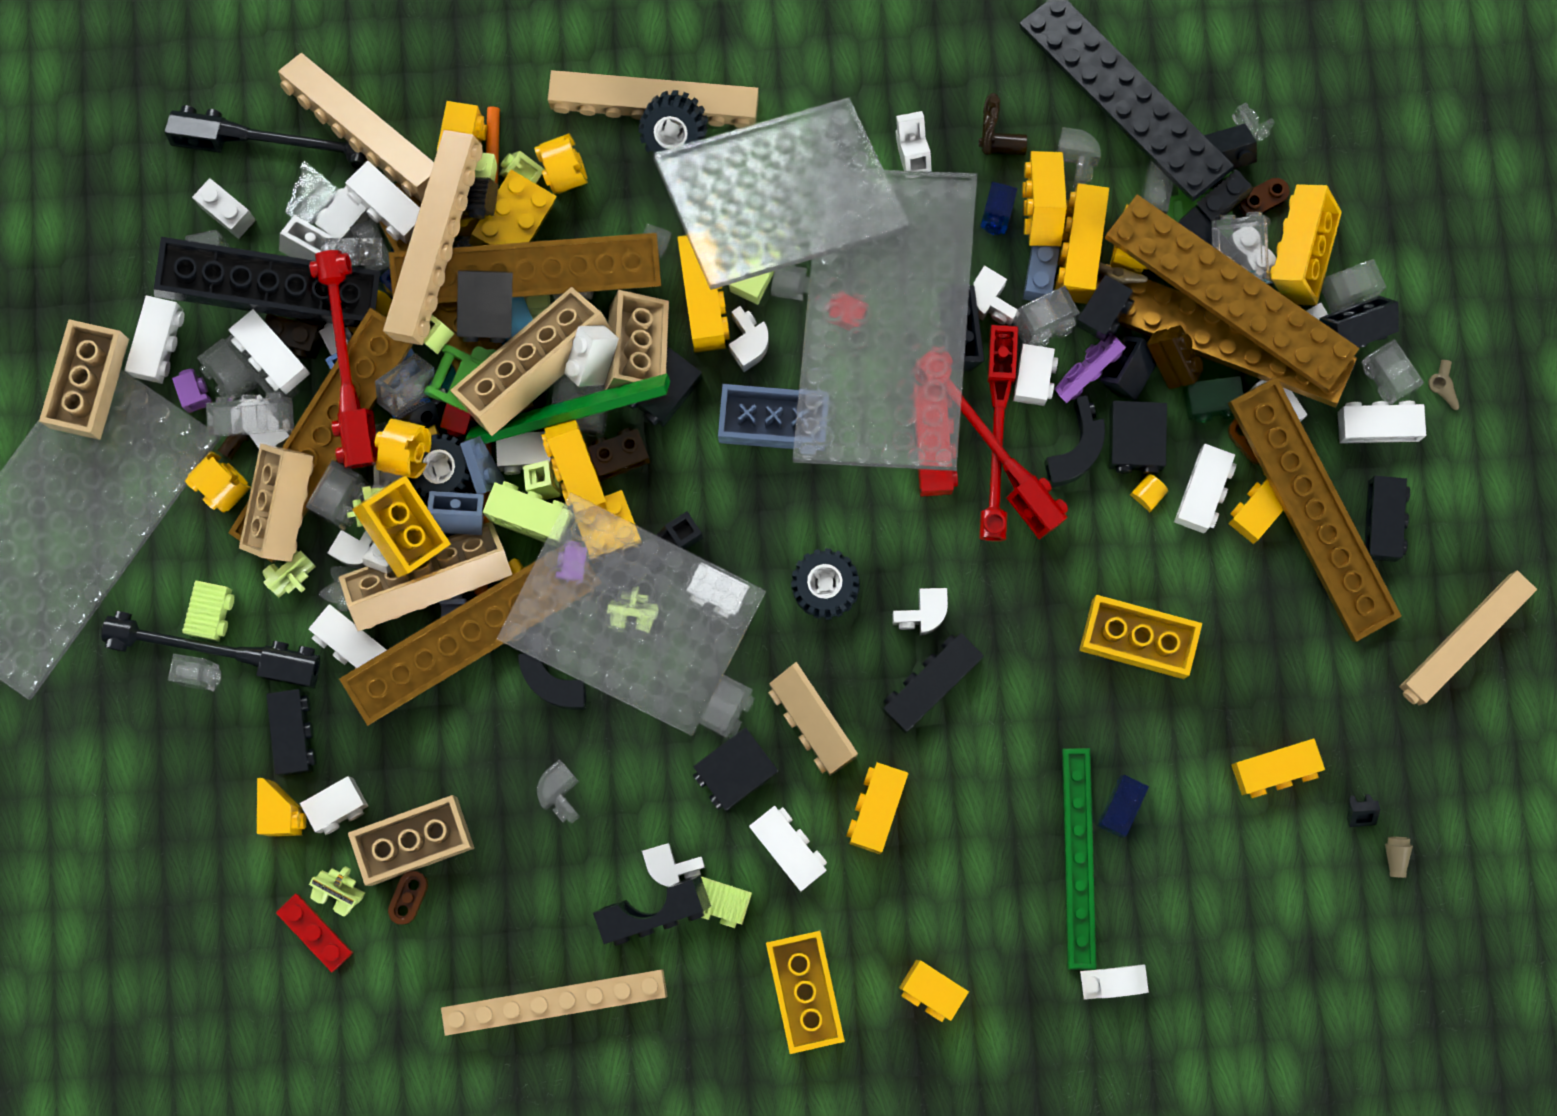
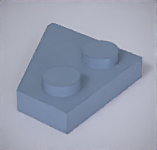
M480 436L460 443L477 494L492 490L494 483L503 484L505 478Z

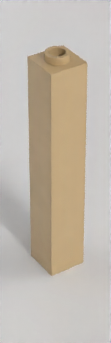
M1518 570L1509 574L1399 686L1404 691L1403 696L1412 704L1417 703L1420 706L1427 703L1531 597L1537 588Z

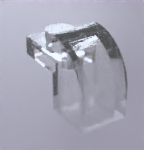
M1062 127L1057 152H1063L1064 162L1076 163L1073 188H1076L1078 183L1086 184L1087 181L1091 182L1093 166H1098L1101 151L1096 139L1088 132Z
M560 759L541 776L537 786V796L543 809L547 810L554 804L556 807L553 811L562 822L568 820L570 823H574L580 815L563 795L580 781Z

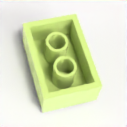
M503 481L502 485L494 483L483 510V514L490 522L492 521L496 525L557 548L566 543L575 523L568 505L553 500V503L543 500L542 495L532 491H528L527 494L518 491L516 485Z

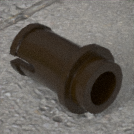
M235 425L233 429H229L231 430L230 434L217 450L231 460L243 442L249 440L247 439L249 434L238 425Z

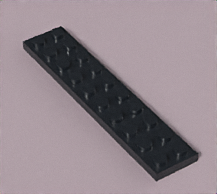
M1048 0L1019 23L1020 29L1192 202L1233 170L1234 165L1068 0Z

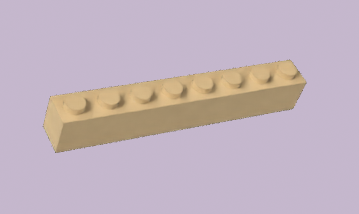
M300 53L278 71L282 81L280 86L287 95H294L304 109L312 110L322 124L327 123L331 126L336 136L340 139L344 137L355 152H362L374 167H380L383 170L385 176L391 182L396 181L399 183L409 197L414 196L422 203L434 164L431 159L303 53Z
M551 70L548 103L550 109L557 113L565 114L569 113V111H577L587 116L600 113L611 118H619L621 115L640 120L648 103H651L656 95L660 97L661 93L668 91V94L671 95L673 90H679L678 95H683L686 92L689 93V99L692 100L695 97L698 100L697 106L704 107L703 116L707 115V123L720 127L724 126V124L735 125L737 128L747 129L750 126L756 127L759 91L756 87Z
M443 131L383 329L393 340L423 345L425 337L429 334L430 319L438 304V292L440 286L445 281L447 262L452 258L453 242L455 236L459 234L462 212L467 207L468 192L470 186L474 184L477 162L480 161L483 153L482 144L473 134Z
M661 969L442 1007L441 1012L444 1033L447 1036L655 1000L668 996L664 971Z

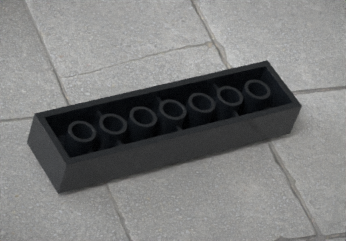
M161 237L154 282V297L245 311L254 309L258 313L333 324L328 286L320 283L318 277L313 278L310 272L309 264L314 260ZM352 267V274L345 275L346 279L339 284L344 326L358 328L370 308L376 310L380 271Z

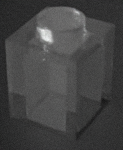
M776 263L771 295L803 301L804 293H809L811 277H807V268Z

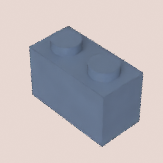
M1032 246L1023 300L1049 303L1053 291L1060 246Z
M429 491L427 508L443 533L482 535L484 494Z

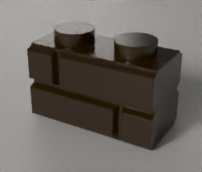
M1179 325L1168 330L1163 329L1153 333L1147 346L1168 388H1177L1181 385L1186 386L1197 382L1203 372V362L1199 356L1195 355L1192 348V339L1189 334H1185L1182 326Z

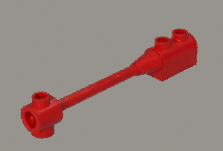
M340 250L322 251L315 254L316 261L310 262L309 267L312 277H318L320 283L328 286L341 379L338 420L332 421L333 434L335 437L341 438L342 446L335 450L336 459L339 464L344 463V467L347 469L376 465L378 458V448L375 447L376 428L374 414L372 410L361 409L355 387L352 385L339 284L346 279L345 275L352 274V263L348 253H342Z
M991 325L987 382L989 383L992 407L994 409L993 435L1003 447L1004 411L1008 403L1012 384L1016 379L1018 327ZM993 451L991 457L989 507L981 511L979 539L985 541H1005L1008 513L1000 508L1002 463Z
M937 349L932 350L916 363V367L913 369L916 381L922 386L928 384L931 386H942L1003 464V468L1014 488L1006 498L1040 540L1068 518L1065 514L1068 512L1067 504L1062 499H1057L1056 501L1049 493L1051 491V484L1047 479H1038L1035 475L1033 476L1014 458L1009 456L950 380L953 371L950 367L953 364L951 356L946 352L940 354Z

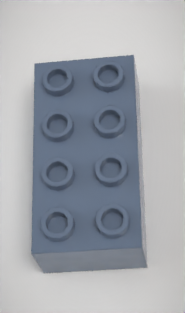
M723 384L718 430L719 443L825 452L829 392Z

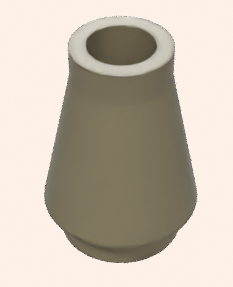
M1388 837L1385 849L1391 877H1407V868L1413 845H1410V838Z

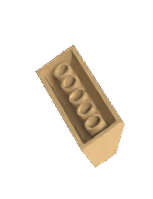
M571 287L450 391L476 422L493 436L564 375L578 326L605 325L612 333L613 331L602 312Z
M492 521L483 524L482 535L455 534L447 537L451 545L404 576L397 578L393 570L386 574L370 567H364L339 576L344 597L357 631L372 628L385 621L397 619L407 613L424 609L434 603L449 600L456 595L476 590L481 586L511 576L512 572Z

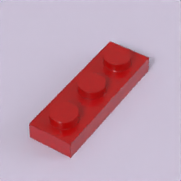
M295 893L276 912L331 972H334L354 953L298 893Z

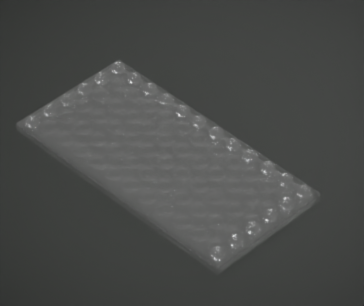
M820 168L793 449L794 463L957 471L977 173Z
M122 369L120 370L101 440L50 429L38 420L0 472V680L29 700L34 697L187 485L185 480L188 474L213 450L221 439L220 435Z

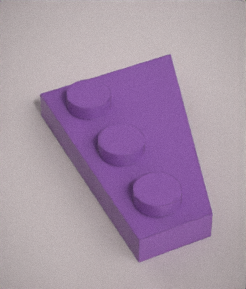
M1109 335L1105 342L1101 340L1097 345L1091 344L1085 351L1087 353L1085 360L1082 363L1079 362L1073 365L1054 388L1055 391L1066 403L1076 399L1090 381H1095L1100 377L1103 369L1109 363H1113L1120 358L1122 351L1126 347L1115 335L1113 337Z

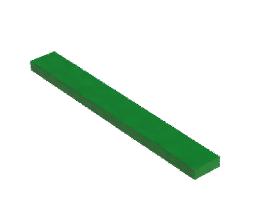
M665 373L517 414L493 436L480 425L472 426L465 441L480 436L484 444L660 397L667 394L670 379L668 374Z
M1090 748L1062 749L1068 970H1096Z

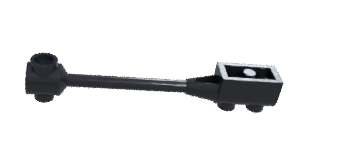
M184 105L180 111H171L165 129L170 145L221 153L224 142L256 140L344 153L349 166L357 171L368 161L362 152H355L348 141L338 142L253 130L226 120L222 117V113L215 109H208L206 115L196 114L197 110L195 108Z
M116 611L115 616H107L103 623L101 637L102 641L105 642L104 647L108 649L126 652L127 646L131 647L137 640L234 658L239 662L258 667L256 676L262 679L315 688L320 669V656L314 654V648L299 646L298 651L288 650L289 644L279 641H273L272 646L234 648L140 630L137 621L131 620L132 614Z

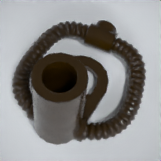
M991 93L988 95L983 106L982 138L978 140V146L982 147L983 153L987 156L990 154L1026 155L1027 134L994 132L998 112L1000 111V98H998L997 94Z

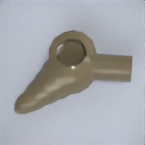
M1101 262L1099 263L1098 273L1104 276L1107 275L1121 284L1144 283L1148 280L1145 275L1125 268H1112Z
M1441 360L1438 374L1432 375L1428 380L1429 389L1434 393H1438L1452 409L1458 410L1459 403L1453 381L1449 377L1452 362Z

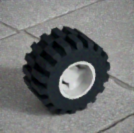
M673 90L671 95L668 94V91L662 92L660 97L656 95L651 103H648L640 119L639 133H642L640 141L641 143H646L644 149L648 153L653 151V157L657 160L659 156L664 158L663 162L669 163L670 159H673L674 163H680L681 158L684 161L690 159L692 154L695 155L698 152L708 129V126H706L708 122L707 115L703 116L704 107L697 106L698 100L695 97L692 100L689 99V93L684 92L683 95H678L679 90Z
M438 434L432 435L430 453L424 452L422 463H427L425 470L417 479L409 478V481L415 484L413 486L414 489L421 493V496L428 499L429 491L471 494L470 490H475L460 445L462 443L461 440L446 434L442 436Z
M825 548V551H820V549L814 550V553L811 555L807 553L802 561H798L796 564L797 568L792 573L791 587L797 604L800 608L804 609L805 613L808 615L812 614L817 619L825 617L826 620H829L833 616H837V618L842 616L843 612H848L852 608L851 605L858 598L860 585L857 569L848 557H844L842 552H832L831 549Z

